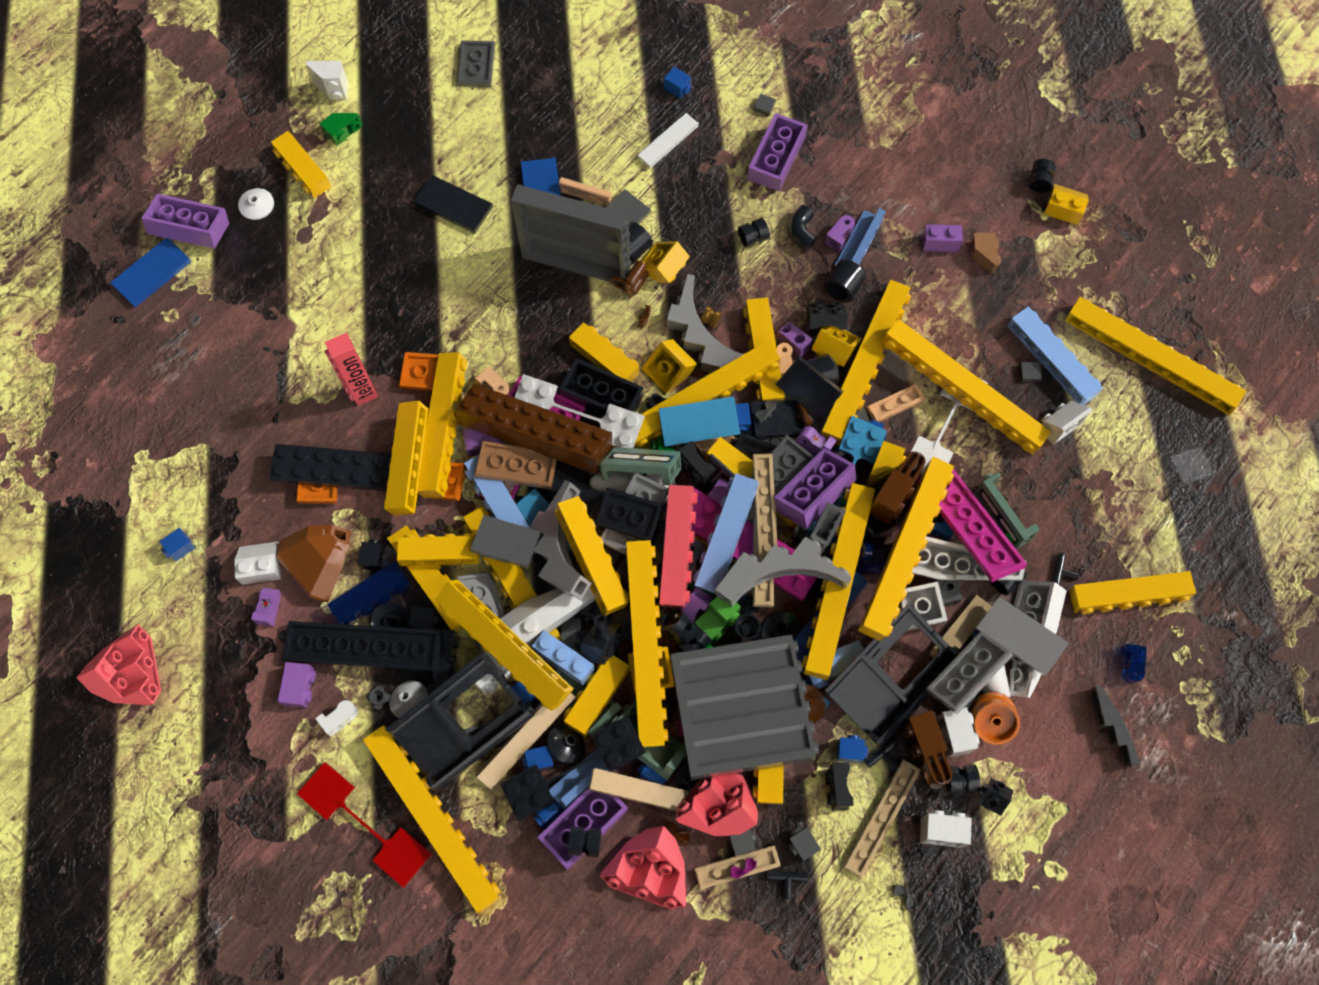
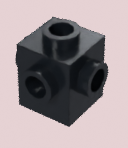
M990 778L987 784L983 783L980 787L978 803L985 809L1001 816L1011 802L1013 790L1003 782Z

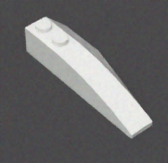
M930 537L925 538L928 542L924 550H920L918 555L921 557L920 562L912 570L913 574L937 580H989L964 545ZM1025 569L998 580H1022Z
M590 587L582 600L557 588L523 602L500 620L530 647L544 630L550 633L595 601Z
M1023 580L1018 586L1014 607L1056 634L1066 590L1055 582ZM1013 655L1010 658L1012 660L1010 695L1030 698L1041 674Z

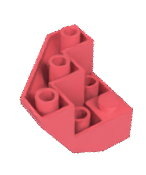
M139 624L135 625L103 648L83 668L77 679L91 693L112 703L152 705L161 692L152 638Z
M739 772L700 779L677 807L676 820L681 824L713 836L740 835L757 825L758 811L751 789L742 773Z
M664 826L648 828L627 841L600 874V877L612 889L668 909L685 907L686 905L685 863L675 837Z

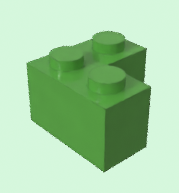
M716 597L709 603V609L695 621L694 625L701 628L711 638L712 642L714 640L719 641L725 635L724 630L728 626L732 628L735 625L736 620L740 616L741 606L736 602L732 607L719 597Z

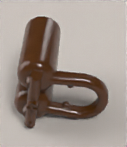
M636 261L625 280L613 275L609 278L610 283L616 288L626 291L625 294L628 295V298H632L633 295L638 294L649 276V273L646 271L647 266L641 261ZM614 280H616V281H618V282H620V283H623V284H625V285H624V286H623V285H620V284L616 283Z

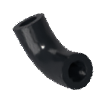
M802 204L790 219L789 232L795 244L805 252H808L815 244L817 237L807 230V224L814 217V214L809 207Z

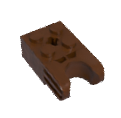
M912 451L907 455L899 470L894 468L875 498L870 514L888 525L892 519L897 520L914 492L915 488L912 486L926 463L923 454Z
M931 710L908 718L902 725L901 731L904 739L908 740L910 744L909 753L911 758L916 760L919 769H921L920 772L926 786L932 790L939 789L951 781L952 771L945 755L948 749L934 713Z

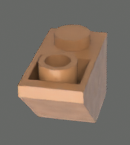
M974 233L970 241L971 258L988 272L995 273L1001 262V258L997 254L999 240H996V233Z

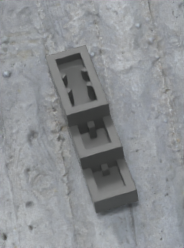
M829 502L825 505L807 536L808 539H814L821 545L822 553L820 556H822L826 546L829 545L846 510Z
M1100 685L1090 689V694L1099 730H1108L1112 749H1121L1125 768L1139 765L1140 762L1134 743L1119 712Z

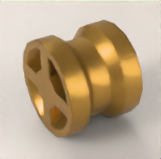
M708 306L701 317V322L715 329L722 313L719 311L715 312Z

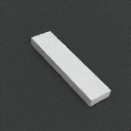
M685 113L640 152L638 159L647 167L652 168L692 133L699 123Z

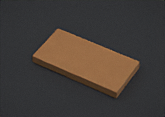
M482 441L475 478L552 489L557 460L527 448Z

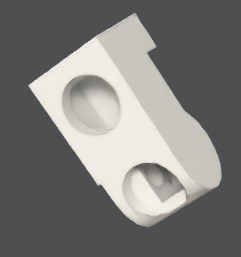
M344 700L327 717L324 714H320L315 719L324 731L332 737L357 716L358 709L351 701Z

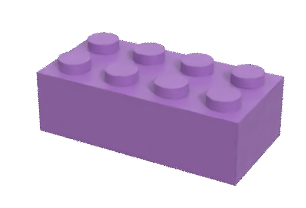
M775 113L750 163L747 180L780 192L806 137L808 125Z
M161 194L155 196L141 218L147 234L214 249L229 225L225 208Z
M823 448L774 497L777 512L807 530L817 520L827 502L833 504L846 491V488L848 489L856 481L855 464Z
M587 789L538 838L563 866L569 870L585 854L582 853L581 856L568 854L571 827H583L585 831H588L589 828L602 829V837L629 810L618 797Z

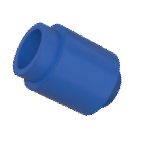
M642 763L637 770L640 773L638 777L642 780L661 785L666 781L645 763Z
M555 801L537 811L533 818L545 830L563 813V809Z

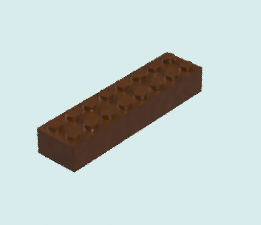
M474 383L456 408L458 425L516 446L530 449L541 455L597 474L601 462L604 461L612 448L613 432Z

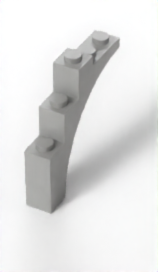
M688 274L686 280H683L681 284L682 296H678L676 305L671 304L670 310H666L664 320L667 321V328L683 332L681 341L684 342V349L700 353L698 363H701V370L713 373L744 354L735 352L722 345L703 326L693 301L695 275Z
M565 480L545 513L539 510L529 527L540 531L542 538L534 552L547 560L538 576L548 584L582 600L592 583L580 575L574 568L567 549V538L554 513L557 503L579 496L581 492L571 482Z
M805 537L792 555L783 546L778 547L774 544L761 563L755 555H748L743 552L717 586L715 593L717 597L733 607L745 593L770 579L788 575L815 576L831 581L846 589L851 582V576H849V572L844 568L834 566L829 558L821 557V545L816 540Z

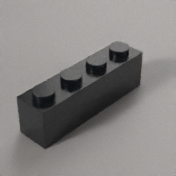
M555 468L552 489L529 486L533 490L536 489L537 491L544 492L547 498L553 500L564 481L571 482L581 491L579 497L586 504L588 516L601 495L600 492Z

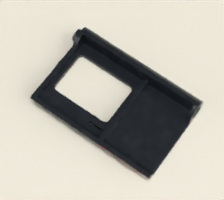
M910 603L899 612L896 619L892 620L891 625L893 629L889 637H885L881 641L873 639L825 689V692L879 747H882L931 695L926 688L962 652L957 646H949ZM915 624L938 648V653L905 688L901 689L878 665V661Z
M482 652L385 730L393 735L425 773V780L433 791L438 792L534 717L533 711H535V708L530 701H525L493 661ZM486 674H491L511 697L514 704L475 735L469 736L447 710L446 706Z

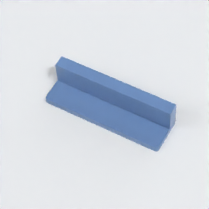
M879 208L876 215L863 211L836 264L842 259H848L860 265L884 219L885 210Z
M596 749L593 753H591L586 759H588V758H590L591 756L595 755L596 752H597V749ZM597 757L569 772L549 790L553 799L563 810H566L589 788L593 768L608 771L602 758Z

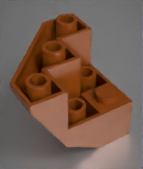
M334 525L307 526L279 541L276 558L308 597L328 603L344 563L351 531Z

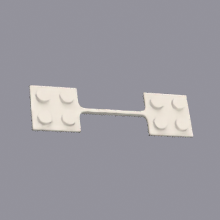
M523 374L515 398L548 410L551 407H557L595 420L600 423L601 429L613 432V446L619 448L634 447L645 417L644 415L609 404L605 416L601 419L575 411L554 402V396L558 388L557 385Z
M942 389L940 395L950 399L954 406L938 439L932 442L919 436L912 451L923 454L926 459L920 474H923L927 462L933 456L949 463L953 452L943 448L939 442L956 407L964 405L944 389Z

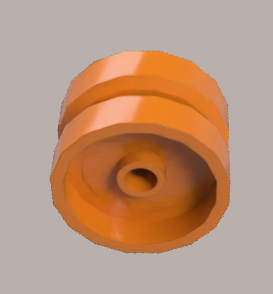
M987 692L980 695L973 702L971 707V714L974 720L973 725L978 736L984 742L1001 745L1010 742L1017 736L1020 729V717L1013 701L1007 695L1000 692Z

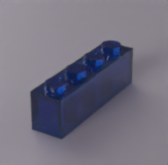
M393 561L327 605L339 624L354 625L357 619L363 615L371 614L374 608L380 604L388 603L392 596L397 593H403L411 584L396 561Z

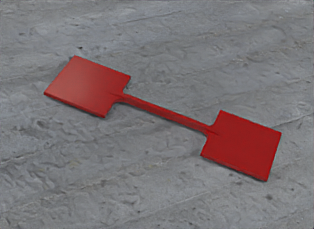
M324 762L299 790L297 795L326 820L338 808H344L383 843L382 850L372 861L404 888L432 854L401 827L391 839H383L345 805L346 798L355 787L327 762Z

